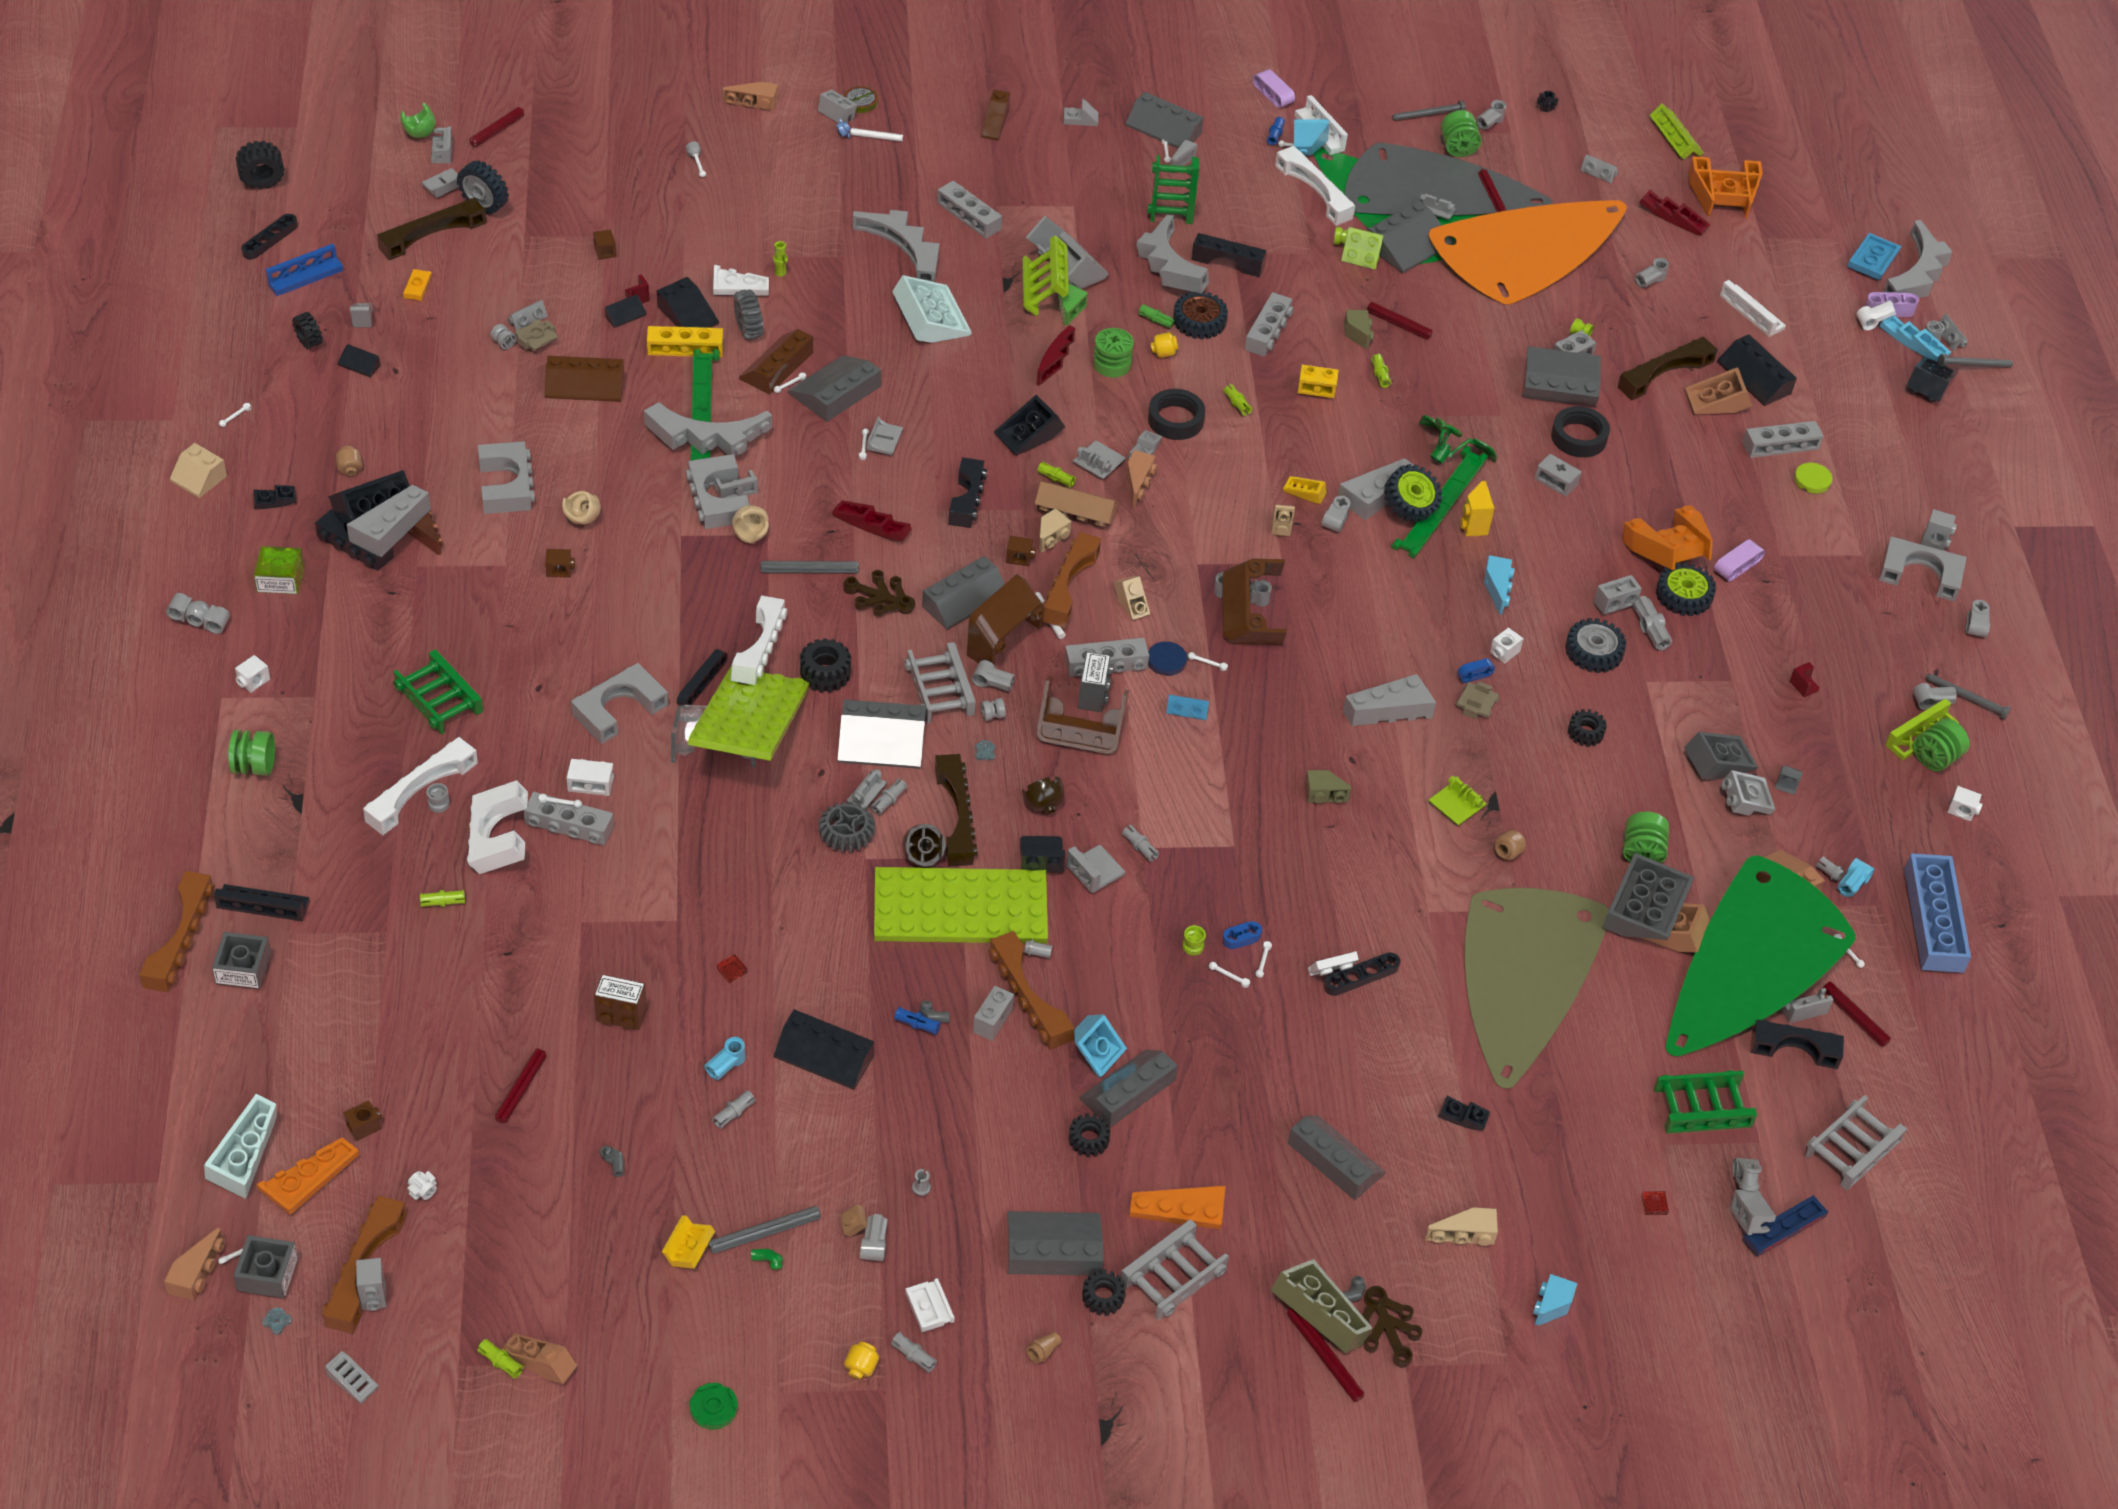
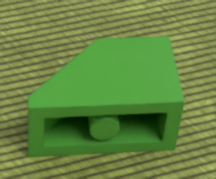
M1069 284V294L1063 298L1061 295H1058L1059 310L1064 325L1068 326L1087 307L1088 292Z

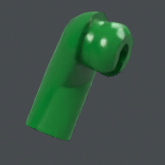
M752 1249V1261H770L771 1269L782 1268L783 1257L772 1249Z

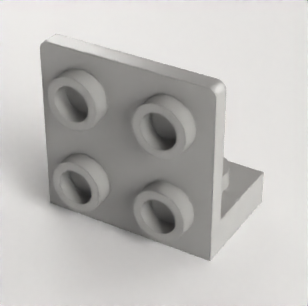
M1101 845L1094 847L1086 853L1080 852L1075 846L1068 850L1066 866L1091 893L1098 891L1125 875V870Z

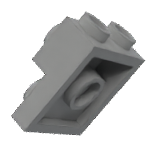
M1732 770L1723 779L1721 786L1723 790H1726L1728 796L1726 802L1727 805L1731 806L1734 813L1750 816L1754 811L1771 815L1776 810L1765 778Z

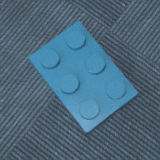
M1869 233L1850 259L1847 267L1880 280L1900 252L1901 246Z

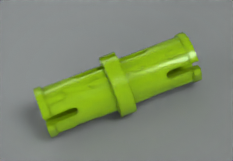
M777 241L774 244L775 255L773 256V262L775 263V274L782 277L786 275L788 257L786 255V243Z
M1375 354L1371 357L1374 374L1378 377L1380 387L1387 388L1389 387L1388 383L1390 385L1392 383L1388 375V367L1385 366L1382 355Z
M1229 384L1230 388L1227 385L1224 388V393L1231 400V404L1237 407L1243 416H1247L1246 412L1249 415L1253 408L1247 403L1245 396L1239 393L1233 384Z
M1046 462L1040 463L1038 467V473L1051 478L1053 482L1062 483L1069 488L1073 487L1076 482L1075 476L1065 473L1059 467L1055 468Z
M440 890L437 893H420L421 907L438 905L446 907L445 905L465 904V891L445 892Z
M488 1339L483 1340L478 1346L477 1352L488 1358L495 1368L504 1370L513 1379L518 1378L523 1372V1365L512 1359L506 1350L496 1347Z

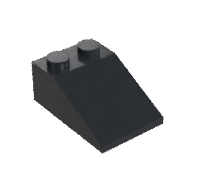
M688 277L656 290L657 307L677 327L711 328L719 324V320L698 286Z
M1924 357L1915 366L1906 386L1913 393H1922L1926 395L1927 399L1936 402V400L1940 402L1958 371L1947 366L1941 367L1938 365V362Z
M1035 395L998 427L994 433L1018 455L1051 440L1065 426L1058 415L1041 398Z

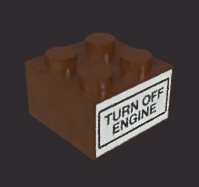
M602 974L594 994L596 1021L606 1025L621 1026L625 1029L640 1030L647 1011L645 983Z

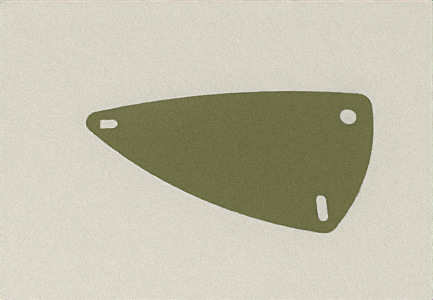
M1505 888L1479 892L1473 895L1465 936L1467 993L1477 1037L1488 1067L1498 1086L1506 1089L1515 1086L1561 1024L1586 979L1604 937L1606 929L1602 927L1609 911L1606 905L1574 894L1536 888ZM1488 900L1502 906L1504 910L1503 912H1497L1483 906L1481 902ZM1581 910H1586L1591 913L1592 919L1588 922H1583L1579 920L1577 913ZM1506 1065H1510L1513 1068L1509 1078L1500 1075Z

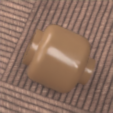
M345 446L336 453V465L340 473L346 476H354L362 469L363 463L359 450L352 446Z
M1508 830L1495 840L1494 846L1497 854L1502 859L1513 860L1524 852L1526 842L1523 835L1518 831Z

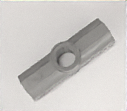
M1646 596L1639 597V599L1634 601L1633 607L1640 618V628L1643 633H1648L1655 648H1658L1659 651L1665 650L1672 644V639L1665 628V618L1662 613H1657L1649 598Z

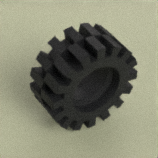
M304 312L292 318V326L295 328L294 332H296L297 338L300 339V343L306 349L323 342L322 332L319 330L320 327L310 312Z
M1581 709V712L1576 711L1571 716L1568 726L1570 739L1574 738V743L1580 742V746L1586 744V747H1590V744H1592L1594 747L1597 743L1600 744L1607 728L1606 720L1603 719V716H1597V711L1591 713V709H1588L1587 712H1585V709ZM1581 726H1589L1594 730H1585Z
M1085 1113L1084 1118L1082 1114L1078 1116V1120L1074 1118L1069 1130L1070 1147L1073 1146L1072 1150L1074 1152L1079 1150L1078 1155L1081 1156L1084 1152L1086 1157H1090V1153H1093V1156L1096 1157L1098 1156V1151L1100 1154L1104 1153V1149L1108 1148L1111 1131L1107 1120L1103 1122L1104 1118L1102 1116L1097 1119V1114L1093 1113V1117H1089V1113ZM1088 1130L1094 1131L1098 1134V1137L1088 1140L1083 1138L1081 1133Z
M1105 1269L1102 1270V1274L1099 1273V1270L1094 1272V1276L1092 1273L1089 1274L1088 1279L1084 1281L1082 1301L1085 1302L1084 1306L1086 1308L1090 1307L1091 1313H1094L1096 1310L1099 1316H1101V1312H1105V1316H1109L1110 1311L1112 1314H1115L1117 1309L1120 1310L1124 1303L1126 1291L1124 1281H1120L1121 1277L1119 1275L1114 1277L1115 1272L1110 1271V1274H1106L1107 1270ZM1105 1287L1110 1289L1113 1295L1109 1298H1100L1095 1294V1290Z

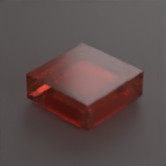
M735 954L717 964V970L728 983L747 974L746 966Z
M1665 1191L1642 1192L1641 1197L1645 1215H1668L1669 1208Z

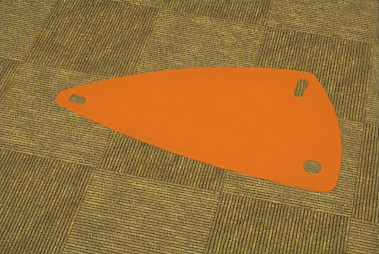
M1620 200L1526 207L1477 216L1435 227L1429 231V238L1446 263L1470 285L1500 303L1513 304L1550 286L1584 262L1612 233L1625 214L1627 206ZM1616 206L1618 209L1617 212L1609 213L1606 211V208ZM1453 236L1457 241L1456 244H1446L1444 241L1445 237ZM1498 283L1504 284L1509 294L1508 297L1502 296L1497 286Z

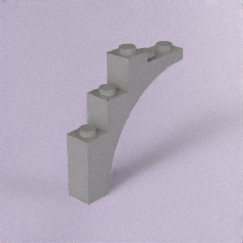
M890 210V214L853 212V230L869 232L893 242L909 256L914 264L918 279L935 282L939 259V243L923 242L924 227L907 226V211Z
M1167 214L1152 233L1145 232L1138 239L1137 249L1139 257L1148 259L1150 271L1160 273L1162 285L1202 293L1209 284L1208 268L1184 260L1171 248L1169 240L1175 231L1174 216Z
M1918 220L1914 221L1910 236L1916 244L1919 261L1909 271L1888 279L1883 292L1913 293L1918 298L1927 297L1933 287V282L1939 280L1943 267L1949 264L1953 253L1944 241L1937 242L1922 221Z
M658 402L644 410V424L672 450L689 442L701 454L718 446L727 455L734 454L736 457L747 450L748 442L772 429V415L765 411L757 416L741 421L726 423L704 422L681 416Z

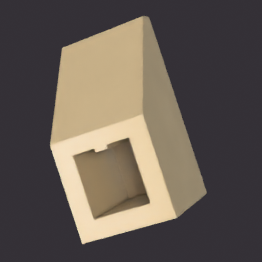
M1273 505L1271 535H1291L1295 506Z
M1057 509L1041 517L1039 551L1041 553L1048 548H1052L1061 540L1067 539L1071 533V521Z
M1130 576L1113 582L1118 601L1131 620L1150 615L1140 576Z

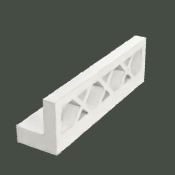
M1312 95L1307 96L1305 108L1295 110L1294 116L1297 119H1329L1328 141L1322 147L1330 155L1345 151L1348 134Z
M1730 280L1723 283L1720 296L1767 336L1770 337L1785 329L1786 325L1737 284H1733Z

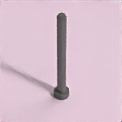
M1462 100L1453 105L1397 113L1392 116V119L1397 121L1466 110V106Z
M1940 354L1938 357V365L1941 367H1946L1947 364L1995 367L2013 366V361L1948 357L1947 354Z
M1927 674L1926 676L1927 681L1940 687H1955L1957 695L2001 714L2000 718L2006 720L2010 713L2011 707L2008 705L2002 707L1933 674Z

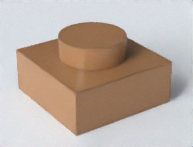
M856 1204L840 1215L844 1235L852 1237L867 1227L864 1207Z

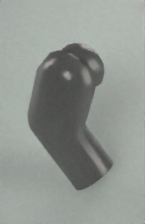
M603 1146L600 1150L601 1157L613 1166L614 1176H623V1154L613 1147Z
M1361 1276L1353 1277L1349 1290L1342 1292L1350 1302L1360 1300L1366 1289L1364 1278Z

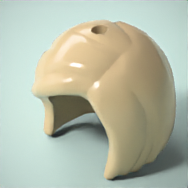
M578 491L571 494L567 499L563 498L562 509L563 513L573 523L587 525L595 521L599 516L601 504L595 494L592 495L585 491Z
M752 505L740 508L732 519L734 533L740 540L749 544H754L762 539L769 528L766 511Z

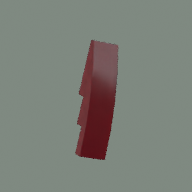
M1651 190L1639 201L1641 205L1655 215L1686 231L1702 235L1711 225L1685 203L1678 206L1667 196L1662 200Z
M1069 325L1048 347L1037 370L1036 385L1040 386L1063 367V358L1069 354V346L1075 339V328Z
M841 500L832 511L833 516L848 524L888 539L903 542L912 530L910 523L894 521L891 514L876 512L873 505Z

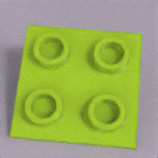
M1349 227L1341 261L1376 270L1384 235Z
M1451 776L1448 780L1450 784L1428 801L1459 826L1485 807L1487 803L1484 802L1481 795L1474 792L1473 788H1469L1468 784H1464L1458 776Z

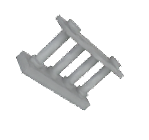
M955 642L947 643V650L943 655L915 659L912 650L907 651V659H904L906 671H910L920 705L926 706L927 724L931 723L932 712L961 707V709L965 710L967 716L975 715L976 701ZM944 662L949 664V669L924 674H920L918 667ZM948 677L955 681L952 685L925 689L923 685L925 681ZM953 692L960 695L957 700L930 704L928 700L930 696Z
M1866 1095L1859 1101L1855 1099L1839 1119L1819 1137H1812L1806 1145L1808 1147L1805 1154L1807 1159L1817 1152L1842 1172L1844 1178L1840 1186L1846 1191L1902 1141L1907 1131V1128L1901 1123L1895 1129L1888 1128L1864 1109L1868 1100ZM1857 1115L1880 1132L1884 1139L1875 1141L1851 1122V1120ZM1845 1127L1866 1144L1870 1151L1867 1154L1861 1153L1837 1133ZM1832 1140L1856 1160V1164L1853 1167L1846 1165L1823 1145Z
M1191 1219L1122 1270L1120 1281H1124L1126 1289L1132 1284H1137L1157 1304L1155 1314L1157 1320L1164 1316H1170L1179 1304L1216 1276H1222L1227 1270L1229 1256L1225 1253L1216 1260L1195 1239L1197 1225ZM1184 1245H1189L1209 1266L1199 1273L1178 1250ZM1167 1258H1172L1192 1279L1182 1286L1161 1265V1262ZM1149 1271H1155L1175 1292L1165 1299L1144 1278V1275Z

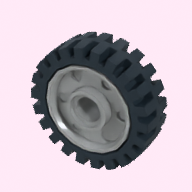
M474 160L459 171L457 176L458 189L463 192L461 195L463 198L466 197V200L475 197L485 209L486 214H494L508 201V187L505 186L506 182L501 180L503 177L496 174L498 171L496 169L492 170L491 165L488 164L486 166V162Z
M1587 618V621L1583 619L1579 623L1576 622L1570 628L1565 645L1569 660H1574L1573 664L1575 666L1580 664V669L1582 670L1588 668V672H1592L1593 669H1595L1596 673H1600L1601 669L1604 673L1608 672L1609 669L1611 671L1614 670L1615 666L1618 667L1622 661L1626 649V639H1624L1625 635L1620 633L1621 629L1618 627L1614 629L1615 624L1611 623L1608 625L1607 620L1600 622L1599 618H1595V621L1592 618Z

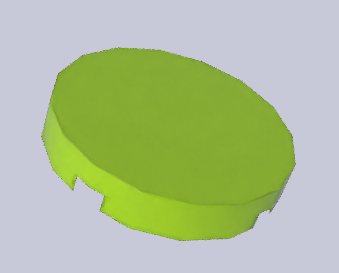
M1808 462L1801 464L1797 467L1794 475L1795 483L1799 488L1807 489L1806 492L1814 494L1826 492L1833 481L1831 472L1823 465Z

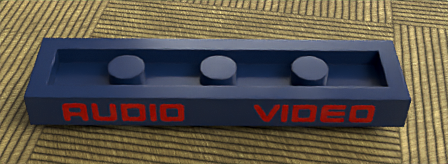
M1813 1195L1776 1216L1774 1222L1762 1224L1761 1227L1767 1226L1770 1229L1769 1232L1752 1233V1235L1745 1234L1743 1241L1758 1257L1825 1218L1828 1211Z

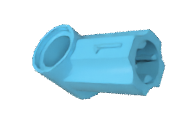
M1855 858L1848 868L1847 874L1838 884L1837 888L1840 894L1845 897H1853L1862 884H1866L1869 881L1875 868Z
M739 1037L729 1038L725 1042L724 1048L704 1065V1069L711 1078L719 1080L734 1066L744 1063L746 1059L744 1041Z

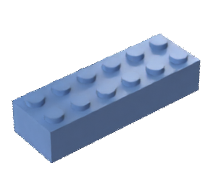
M1911 853L1904 871L1921 969L1964 973L1971 959L1953 857Z

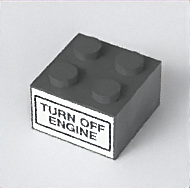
M1086 652L1078 709L1102 712L1103 704L1107 705L1109 693L1106 691L1109 692L1112 680L1108 676H1112L1113 664H1110V655Z
M224 932L212 966L215 983L260 989L271 956L268 937Z
M248 1235L233 1276L237 1291L284 1298L298 1259L295 1242Z

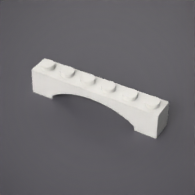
M1295 146L1277 152L1275 166L1284 175L1294 176L1314 188L1326 203V217L1336 226L1353 219L1355 210L1353 202L1326 178Z
M761 595L756 610V623L761 625L763 633L752 647L742 653L737 652L732 663L731 681L755 685L758 677H762L764 666L768 663V654L772 653L773 642L776 643L778 631H781L783 620H786L787 617L784 599Z
M460 737L448 743L445 748L437 754H433L425 763L417 766L414 771L401 778L398 783L385 790L374 801L369 802L363 808L365 822L381 835H384L399 824V812L416 792L431 782L445 776L457 773L463 775L477 765L476 750Z

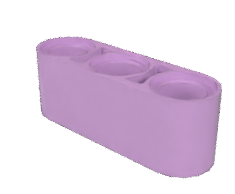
M1268 69L1253 75L1255 87L1277 108L1295 102L1293 90L1272 70Z
M1872 292L1868 295L1865 306L1873 308L1890 300L1895 309L1896 317H1912L1915 314L1919 298L1913 293Z
M1748 539L1720 558L1714 566V571L1731 582L1760 562L1765 555V550L1751 539Z

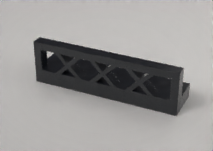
M224 884L222 889L216 888L214 893L217 909L301 922L310 903V898L305 896Z

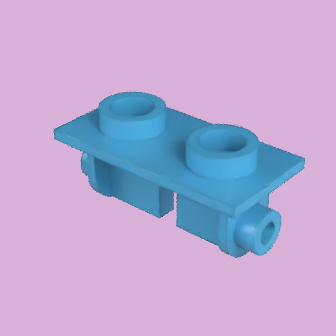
M1169 695L1166 714L1206 720L1209 701Z

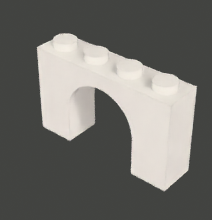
M517 780L472 796L471 822L469 824L470 838L468 840L469 855L467 856L469 866L474 868L479 874L525 859V841L515 831L489 838L492 828L500 819L527 809L528 792Z

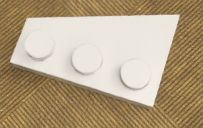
M714 265L713 295H734L736 292L744 289H750L758 296L769 295L768 277L752 273L744 275L736 273L735 269L730 268L728 271L720 269L718 265Z

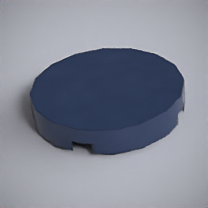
M1162 641L1155 643L1148 651V665L1150 669L1158 674L1164 673L1167 674L1166 676L1179 674L1186 666L1187 653L1184 648L1176 643Z

